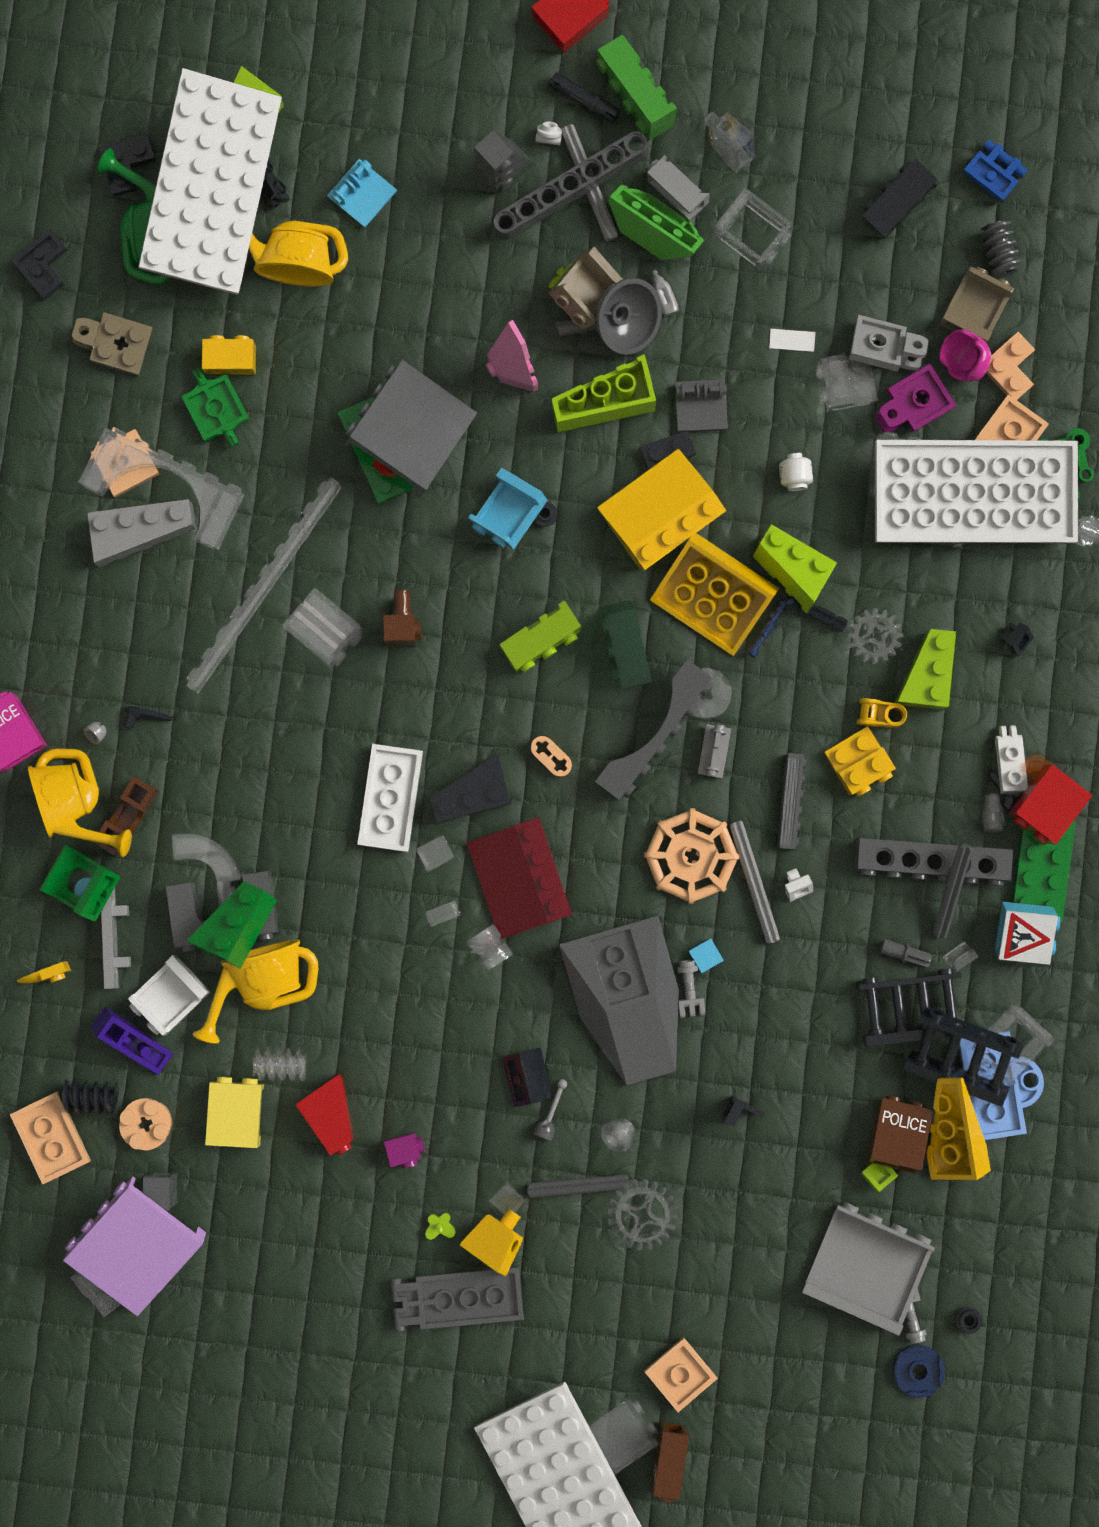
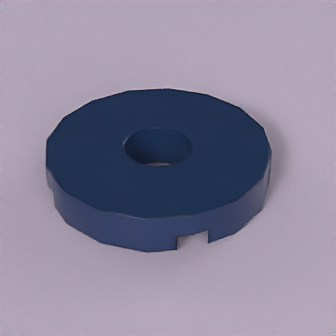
M915 1344L905 1347L898 1353L893 1362L892 1372L894 1381L900 1390L911 1397L923 1398L931 1396L942 1385L945 1368L942 1359L936 1351L928 1346ZM917 1364L925 1366V1374L921 1378H915L912 1375V1369Z

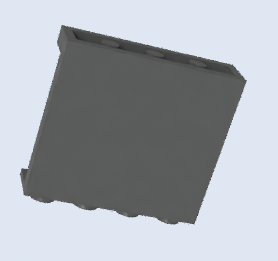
M402 360L398 367L392 365L385 375V378L388 379L385 386L378 385L372 394V397L375 398L372 405L366 403L358 414L362 418L359 424L353 422L345 435L349 438L344 445L347 447L352 442L414 486L412 493L420 498L477 412Z

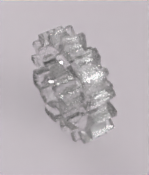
M877 608L872 610V614L864 610L862 612L863 618L857 615L854 618L857 624H850L848 627L853 630V633L847 635V638L853 639L849 648L856 647L857 651L854 655H864L863 662L872 658L873 664H876L879 657L883 662H886L888 660L887 654L893 657L896 655L893 648H900L902 645L897 641V639L903 637L902 633H897L901 624L893 623L896 618L895 615L890 618L886 617L887 610H884L881 614H878ZM876 620L882 621L887 626L877 624ZM864 623V635L859 637L860 627ZM873 632L875 634L884 632L877 640L875 638L866 640ZM891 635L890 645L886 649L885 640ZM863 646L873 648L874 652L868 651Z

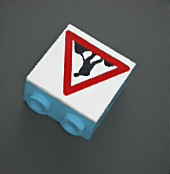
M1002 902L995 943V952L998 959L1050 965L1051 956L1055 955L1056 952L1055 932L1059 931L1060 916L1057 915L1054 908L1050 906Z

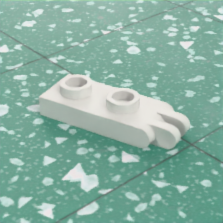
M1015 725L1009 726V735H1007L1006 726H999V736L995 737L1000 792L1001 794L1024 793L1028 788L1022 735H1017Z

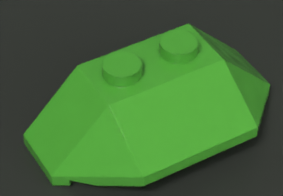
M620 185L608 200L620 232L661 260L691 257L704 241L691 221L689 222L684 216L650 193L637 189H628L627 186Z

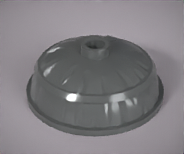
M627 278L612 284L602 293L597 302L594 316L597 318L595 327L603 343L610 350L620 354H634L649 345L659 329L662 317L661 301L651 284L638 278Z

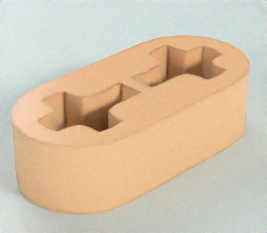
M539 736L533 740L531 752L543 766L556 777H564L569 774L572 767L570 758L551 739ZM538 742L541 744L547 742L549 744L547 746V750L551 753L549 757L544 752L540 754L536 752L538 749L536 744ZM553 757L558 761L564 759L566 761V771H555L556 764L551 759Z

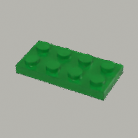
M369 398L338 412L346 432L353 422L359 424L362 418L358 414L366 403L372 405L375 398ZM351 442L378 505L414 489L412 484L399 475L393 478L378 473L377 469L372 467L374 458Z
M1076 821L1072 822L1056 845H1043L1034 839L1033 835L1035 833L1030 829H1021L1012 903L1053 907L1057 915L1060 916V922H1063Z

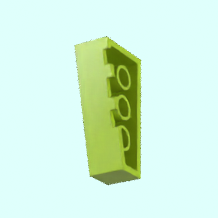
M645 354L637 357L633 362L616 367V370L606 375L593 378V381L583 386L579 385L552 398V412L557 433L654 412L656 408V398Z

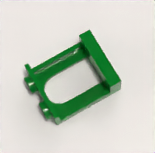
M64 845L45 878L40 891L60 900L74 909L73 911L80 916L96 922L121 876L83 853ZM77 869H84L93 875L81 897L74 894L68 886L70 875Z

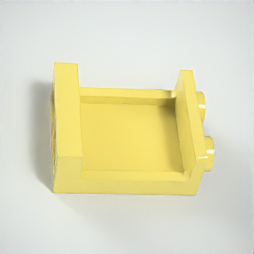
M217 1077L216 1081L209 1083L205 1145L258 1148L260 1146L261 1136H259L264 1084H258V1079L242 1078V1083L232 1082L231 1077Z

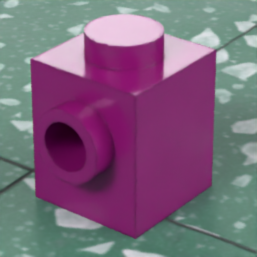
M416 1132L384 1141L390 1167L401 1164L402 1168L417 1165V1160L422 1158L421 1152H425L422 1137H417Z

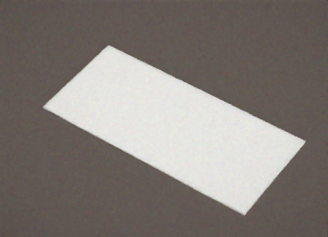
M771 329L769 348L814 352L815 332Z

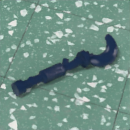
M793 595L788 598H781L776 602L777 609L774 614H769L770 619L766 621L759 632L760 636L753 647H750L747 651L749 656L756 658L759 653L758 649L776 626L775 622L779 619L782 611L787 610L788 606L798 602Z

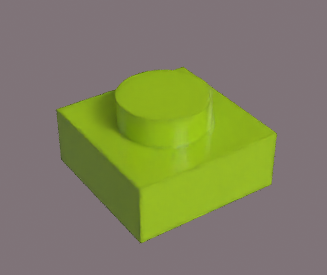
M873 1163L861 1173L877 1193L898 1177L892 1168Z

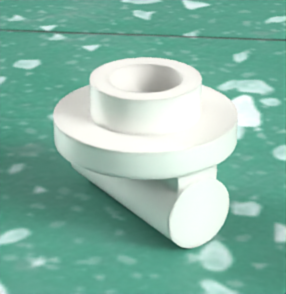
M544 122L543 125L537 127L536 142L560 146L562 129L554 122Z

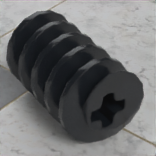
M66 1079L62 1091L64 1110L71 1112L74 1107L76 1113H81L85 1109V1112L90 1114L95 1108L97 1114H102L105 1109L107 1115H112L118 1103L119 1083L116 1082L112 1090L110 1089L109 1082H105L103 1089H100L98 1081H95L93 1088H90L88 1081L85 1080L82 1088H80L78 1080H74L72 1087H69L68 1080Z

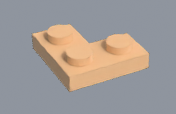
M1017 332L991 355V362L986 374L1006 395H1010L1015 400H1018L1034 384L1017 366L1031 355L1035 349Z

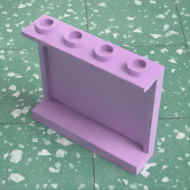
M132 1176L127 1183L121 1182L113 1193L115 1197L110 1202L108 1200L103 1202L97 1211L99 1215L94 1220L91 1218L87 1220L81 1229L83 1233L78 1238L72 1237L65 1247L67 1253L63 1261L138 1316L203 1245L206 1232L200 1227H197L194 1231L186 1227L135 1188L133 1184L136 1178Z

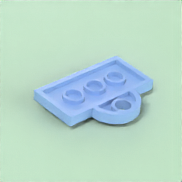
M1010 1031L997 1032L1003 1036H1010ZM961 1038L959 1044L962 1069L968 1070L976 1043ZM986 1047L978 1071L979 1076L990 1080L993 1079L1001 1052ZM1021 1056L1019 1059L1011 1057L1003 1080V1084L1010 1087L1003 1107L969 1095L985 1140L1027 1134L1023 1108L1035 1103L1044 1087L1042 1072L1032 1060ZM1027 1073H1033L1036 1076V1083L1033 1087L1028 1088L1023 1083V1078Z

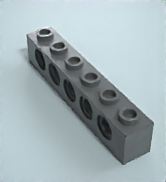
M858 838L856 839L854 870H861V875L876 876V871L886 872V877L902 878V873L912 874L911 879L927 880V875L937 876V881L948 882L958 846ZM972 847L973 851L963 883L978 884V879L988 880V885L1003 886V881H1011L1013 850ZM880 851L888 855V862L884 866L880 865L876 860V855ZM905 853H909L914 859L913 865L909 868L905 867L902 863V856ZM930 855L936 856L939 860V865L935 870L931 869L927 864V859ZM981 859H985L989 863L987 873H982L978 868V863Z

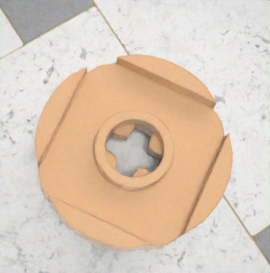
M151 1098L135 1100L120 1115V1133L125 1142L133 1149H154L163 1144L170 1134L172 1127L171 1114L168 1108L157 1100ZM142 1117H145L146 1120H152L153 1124L149 1126V1131L139 1127Z

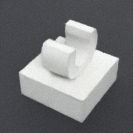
M796 868L787 872L789 883L785 884V890L790 902L813 892V883L809 875L800 877Z

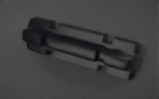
M813 604L807 614L803 611L802 605L799 608L800 613L806 616L811 615L812 619L828 627L831 625L833 629L839 632L845 629L848 622L847 619L841 616L836 617L835 613L818 605L814 606Z

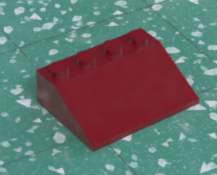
M539 817L467 843L499 940L572 915Z

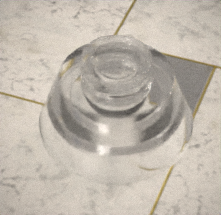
M618 1118L605 1123L602 1126L601 1135L605 1144L613 1151L627 1152L631 1147L635 1132L631 1122Z

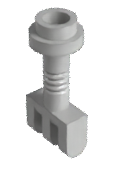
M694 960L680 961L677 971L678 973H683L686 999L678 1000L680 1018H685L686 1012L684 1007H689L690 1017H695V1006H699V1014L704 1016L706 1015L704 998H696L694 990L693 972L698 971V965H695Z
M918 1288L906 1315L910 1333L905 1335L911 1344L925 1341V1335H927L926 1329L920 1330L913 1302L921 1300Z

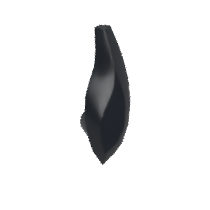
M128 706L124 708L128 714L123 725L133 728L137 717L145 720L154 719L160 721H172L173 717L140 707Z

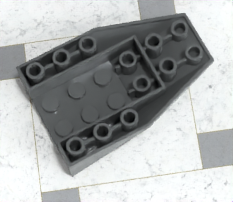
M659 916L559 944L580 1019L625 1084L631 1085L675 1072L679 989Z

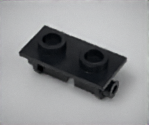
M268 161L263 180L265 186L261 189L260 195L266 205L274 209L280 205V199L289 201L290 198L286 193L287 188L285 184L276 178L273 173L274 168Z

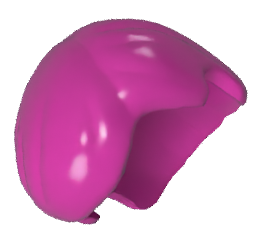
M966 329L953 331L944 339L940 348L939 359L953 378L959 381L973 382L980 380L987 372L991 362V351L988 344L978 335Z

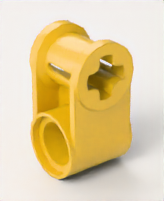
M868 698L859 699L861 710L860 718L856 721L857 725L897 728L906 721L907 711L901 704ZM890 710H897L900 713L901 719L899 722L889 720L888 712Z

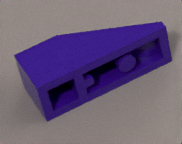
M104 1007L90 1027L97 1038L158 1075L173 1055V1052L106 1007Z

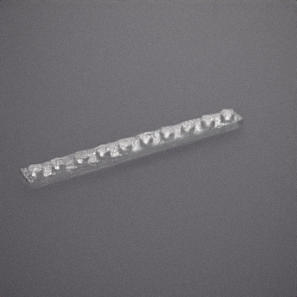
M331 477L328 482L324 481L316 492L318 497L313 503L310 501L302 512L304 515L299 524L295 522L288 532L290 537L286 543H280L273 554L275 556L274 560L270 565L267 563L259 574L261 579L256 586L252 584L245 593L247 598L242 606H236L230 615L232 620L227 627L223 626L216 635L217 642L213 648L208 647L201 657L203 662L199 668H194L188 675L187 681L189 682L186 686L199 694L341 489L338 481Z

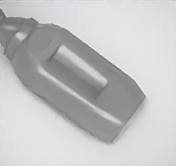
M653 270L652 284L661 301L662 315L666 317L678 312V303L671 286L664 278L658 275L656 270Z

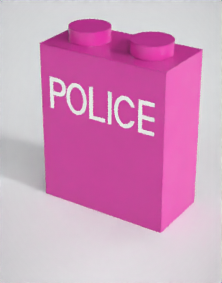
M12 692L0 694V772L5 773L47 747L46 742L21 701Z

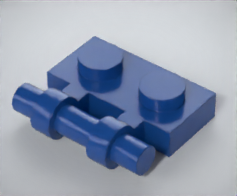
M988 140L983 146L990 153L988 157L979 151L962 173L1002 203L1019 182L1012 174L1016 173L1022 178L1028 170L1021 165L1022 162L1018 158L1013 159L1004 152V147L999 143L996 145ZM998 159L1007 166V169L1004 170L994 161Z

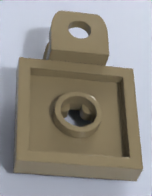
M103 312L101 322L87 318H78L75 322L72 338L75 345L92 351L90 362L139 377L153 327ZM83 331L89 332L87 335H81ZM120 338H124L125 343L129 344L127 348L123 347L122 351L117 350V345L114 344Z

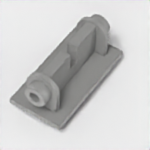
M706 724L697 774L723 778L731 728L718 724Z

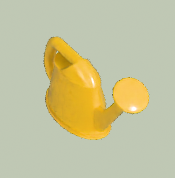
M296 220L286 221L271 230V236L267 244L259 242L253 233L251 235L249 251L256 263L254 271L260 276L280 283L309 287L326 286L333 282V275L340 273L348 262V251L341 232L328 225ZM327 236L334 239L338 252V261L333 265H330Z
M51 749L38 758L35 767L28 766L33 791L49 838L55 833L108 844L116 848L121 857H125L128 854L132 841V834L129 829L119 835H108L84 829L76 823L77 819L91 813L97 804L99 789L90 760L84 752L77 749ZM53 759H76L80 762L85 780L81 778L76 763L57 766L46 765Z
M294 939L250 950L241 969L221 961L220 963L224 967L207 1021L201 1029L193 1032L194 1038L210 1044H218L220 1042L216 1035L215 1025L227 994L234 988L238 989L244 1003L258 1010H271L309 998L315 991L319 968L315 954L307 948L299 947L300 940ZM299 957L304 958L308 963L306 987L301 991L280 996L301 987L299 983Z

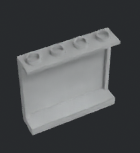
M844 1202L843 1206L837 1204L803 1286L802 1293L900 1336L904 1319L935 1247L930 1244L931 1239L917 1234L916 1237H912L906 1234L907 1229L893 1223L889 1227L882 1224L883 1218L868 1213L866 1217L857 1213L859 1208L846 1202Z

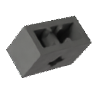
M177 1172L150 1173L143 1177V1194L165 1211H169L170 1208L177 1204Z

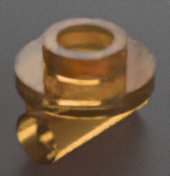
M1041 755L1029 756L1025 760L1027 777L1034 780L1043 766L1052 764V762L1047 761Z

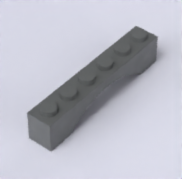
M687 659L672 679L670 708L658 733L637 752L624 758L610 761L595 782L618 800L622 796L628 798L636 788L632 784L638 776L643 778L651 768L648 762L653 755L658 758L667 747L663 743L669 735L674 737L682 727L678 722L684 714L689 717L698 706L694 703L700 694L704 697L713 686L709 682L712 677Z

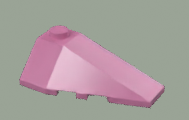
M512 320L508 322L488 352L486 368L491 377L496 376L500 383L532 392L538 390L536 377H531L530 375L534 372V369L529 361L530 355L526 342Z

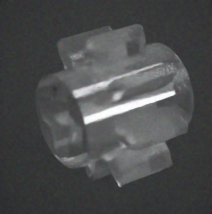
M1090 515L1078 518V542L1075 544L1082 547H1092L1093 544L1099 542L1098 518Z

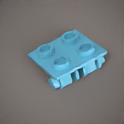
M358 159L327 197L363 227H366L397 192V189L371 169L372 165L364 159L362 161Z

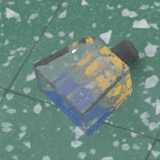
M713 111L705 117L704 123L709 127L711 145L735 173L755 158L754 135L732 114L725 113L722 117H719Z

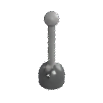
M560 1079L557 1082L558 1090L547 1119L538 1122L533 1131L534 1135L552 1141L555 1133L551 1120L562 1091L567 1087V1081L564 1079Z

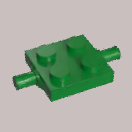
M197 368L201 378L193 370L192 374L198 385L193 391L181 397L203 440L207 442L217 436L224 435L230 448L235 447L230 439L231 437L235 445H239L240 442L237 440L233 430L250 419L227 374L216 379L207 380L201 368Z

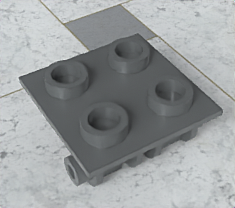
M725 379L675 382L678 432L686 430L728 429L727 384H725Z

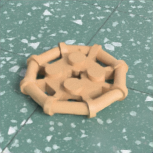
M690 808L687 812L657 822L658 826L647 851L644 852V858L647 859L657 885V890H663L686 900L688 904H694L695 901L720 891L724 892L727 889L726 885L737 860H740V856L737 854L728 832V824L725 821L720 822L695 811V808ZM689 822V830L675 835L671 829ZM696 822L713 829L710 835L696 830ZM666 834L671 838L666 852H658ZM718 835L726 853L719 854L715 847L713 839ZM692 849L697 850L698 861L687 862L688 857L685 856V852H690ZM665 858L671 873L665 877L658 859ZM718 859L726 860L718 878L713 874ZM677 877L689 882L688 890L670 883L671 880ZM709 877L713 883L695 890L694 882Z

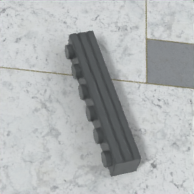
M787 754L778 842L779 849L795 850L799 845L797 831H800L801 822L798 821V817L802 814L800 799L803 800L804 790H801V786L805 782L803 768H806L807 763L804 754Z

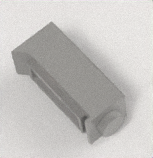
M665 155L660 160L656 159L648 167L647 182L689 222L709 203L710 193H701V190L670 161L667 162Z

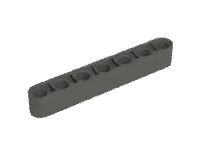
M640 132L629 133L503 209L494 218V225L498 234L506 239L515 237L643 160L648 153L645 136ZM634 142L643 144L642 148L638 151L631 150L630 146ZM613 155L621 157V160L616 164L608 162L609 158ZM591 168L599 169V173L595 177H589L586 174ZM569 181L578 183L574 190L565 189V185ZM548 194L556 195L552 203L543 202L544 197ZM526 207L534 208L531 216H523L522 211ZM505 220L513 221L509 229H501V223Z

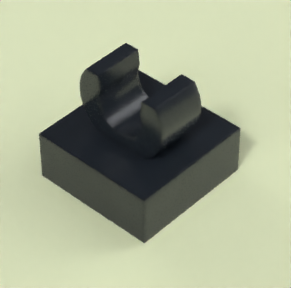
M1021 622L1018 626L1009 623L1008 627L1013 632L1010 636H1005L1001 633L1000 637L1007 644L1010 652L1019 657L1034 636L1027 625Z

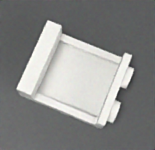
M172 955L153 977L128 998L131 1002L129 1007L139 1017L143 1015L149 1021L147 1026L156 1035L159 1033L162 1036L167 1035L211 993L177 955Z

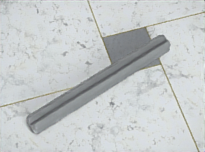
M570 124L563 127L562 135L576 166L585 161L587 157L574 125ZM589 169L586 175L595 177L592 169ZM598 186L586 194L605 240L611 241L618 237V233Z
M742 821L731 823L729 827L740 856V862L765 940L768 944L780 940L744 824Z

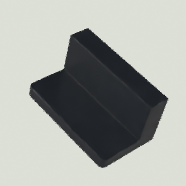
M541 1048L502 1057L514 1107L529 1105L552 1098Z
M732 1095L721 1119L735 1126L743 1108L761 1118L764 1113Z

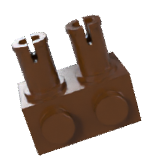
M395 590L394 613L392 615H383L384 642L387 647H417V640H422V626L420 621H416L415 615L411 613L409 591Z

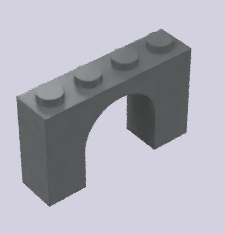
M269 871L242 875L243 882L245 881L265 890L274 897L271 873ZM195 883L166 886L174 948L181 947L182 952L197 950L195 946L187 942L190 936L204 923L198 909ZM275 906L259 933L258 940L273 938V933L279 932Z

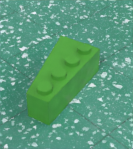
M624 35L597 50V60L595 61L599 71L602 74L606 73L610 79L608 82L614 94L619 93L623 100L622 106L628 115H633L638 132L645 135L648 141L672 128L676 118V106L673 102L667 103L666 93L661 86L657 88L654 86L652 73L649 69L640 67V57Z

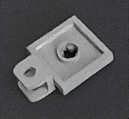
M858 315L849 359L896 372L899 367L908 370H919L921 360L927 352L928 340L917 334L906 333L907 327ZM875 340L880 341V345L882 346L875 345ZM917 343L921 346V348L917 349L913 346V344ZM908 356L914 357L916 361H909Z

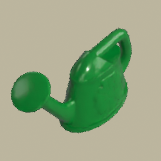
M109 148L99 159L97 172L99 174L106 172L117 173L138 186L147 197V201L130 205V208L127 209L121 220L120 234L124 269L128 275L137 280L153 285L163 284L171 277L161 274H150L135 268L133 264V258L136 263L140 261L156 184L121 165L115 159L114 150Z

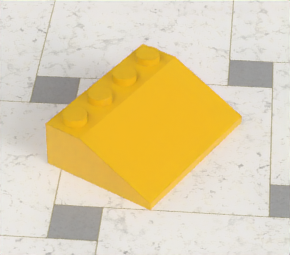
M676 449L596 507L637 567L641 570L649 568L726 512L716 494L679 449Z
M695 533L680 552L650 601L734 656L779 588Z

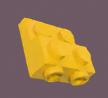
M868 726L824 752L849 796L854 793L858 797L871 790L869 784L876 780L880 784L893 777L891 771L896 769Z

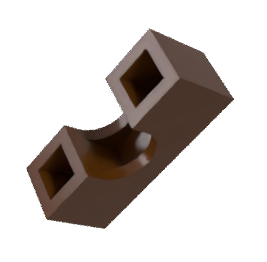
M133 776L120 797L121 803L118 809L108 821H105L99 832L108 835H119L129 829L133 836L160 791ZM93 842L111 854L120 857L116 848L108 844Z

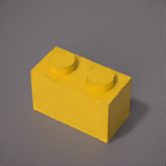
M219 335L209 336V339H202V370L205 375H256V345L254 340L243 335L235 336L234 339H224L223 336Z

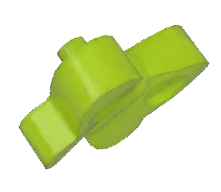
M443 1213L441 1216L429 1215L428 1222L430 1225L425 1233L427 1239L432 1240L439 1234H443L448 1238L454 1237L456 1231L449 1222V1213Z

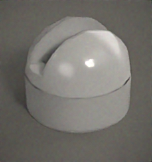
M92 722L83 730L87 739L94 744H99L107 732L105 726H101L100 722Z

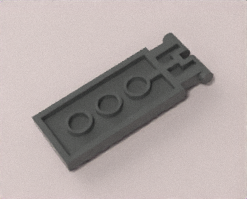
M519 1266L510 1267L506 1276L493 1269L418 1275L416 1276V1281L401 1282L399 1277L390 1279L392 1302L403 1303V1307L393 1308L395 1332L405 1331V1326L420 1324L421 1330L524 1320Z

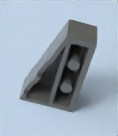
M495 131L489 133L474 147L476 173L496 194L501 189L503 191L508 189L514 182L513 178L532 162L512 139L509 140Z

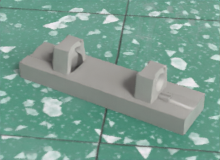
M115 888L101 911L104 989L119 988L118 968L131 967V957H118L116 916H129V906H116Z

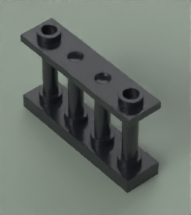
M953 968L940 969L938 970V975L881 982H878L877 977L862 979V984H856V990L866 989L871 1025L869 1035H862L864 1046L869 1047L923 1039L926 1024L921 1023L919 1024L920 1029L911 1030L909 1025L906 1024L902 985L917 983L920 1014H922L925 1007L930 1008L927 982L942 980L946 1014L957 1018L952 979L962 978V974L954 973ZM891 986L896 1027H894V1032L884 1033V1028H881L876 988ZM937 1029L934 1039L951 1037L952 1034Z
M925 1007L919 1022L927 1026L919 1051H911L903 1070L937 1082L939 1078H963L969 1095L1003 1107L1010 1089L1009 1086L1003 1084L1011 1057L1019 1059L1025 1043L1019 1042L1015 1037L1003 1036L949 1016L937 1008ZM937 1029L952 1034L943 1061L929 1056ZM961 1038L976 1043L968 1070L953 1065ZM986 1047L1001 1052L994 1077L991 1080L978 1074Z

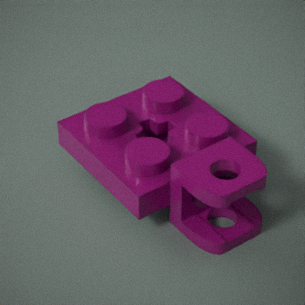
M928 364L887 389L886 392L891 400L880 408L875 415V420L884 433L893 432L905 425V423L914 433L951 411L957 405L931 364ZM916 393L927 396L926 404L916 401Z

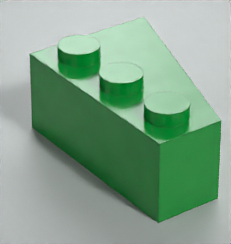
M244 881L190 936L187 942L199 950L241 969L277 900L265 890Z

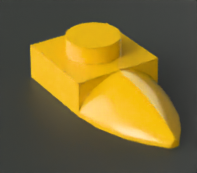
M68 961L60 962L22 977L17 982L36 983L50 979V982L54 983L65 979V973L70 972L71 969Z

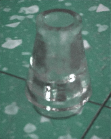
M986 794L981 825L985 832L1003 831L1004 825L1007 823L1000 794Z

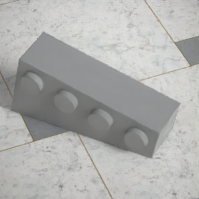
M189 499L88 513L93 560L99 568L117 559L120 560L128 557L132 553L151 548L160 542L168 541L196 530L194 508Z

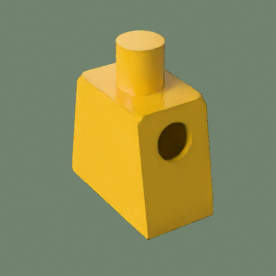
M509 1208L500 1221L488 1214L468 1234L460 1246L496 1272L506 1276L523 1241V1237L513 1231L521 1217Z

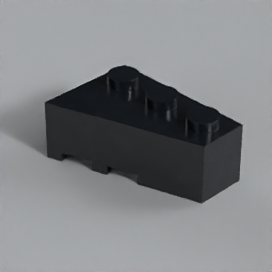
M917 159L913 162L908 160L899 170L901 175L895 181L889 180L881 189L883 194L878 200L873 198L864 208L866 212L863 216L886 238L908 217L913 208L925 199L924 197L933 187L936 188L940 184L939 180Z
M498 754L430 797L437 824L511 805Z

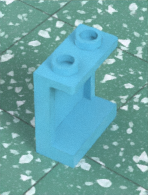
M501 468L496 475L500 482L476 516L470 514L468 519L473 524L472 529L482 536L487 533L492 536L491 540L498 546L504 548L507 545L514 550L548 500L542 491Z

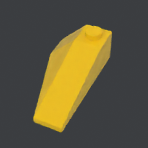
M937 1079L933 1106L935 1110L934 1121L930 1127L932 1136L931 1143L927 1149L931 1180H978L990 1172L991 1169L987 1145L964 1079Z

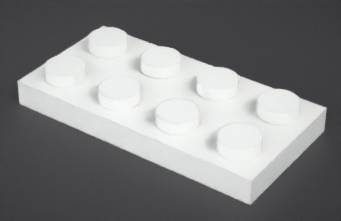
M372 744L357 845L409 852L423 751Z

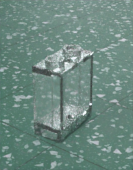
M744 188L714 226L713 234L758 269H761L764 264L769 266L777 255L775 252L780 244L785 246L792 236L790 230L793 223L747 188ZM746 207H749L780 231L761 256L728 232L729 228Z

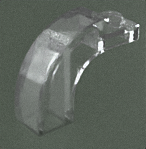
M197 834L172 835L175 861L201 860L212 868L217 879L220 907L236 890L235 886H231V882L241 881L239 870L233 857L222 845L207 837Z

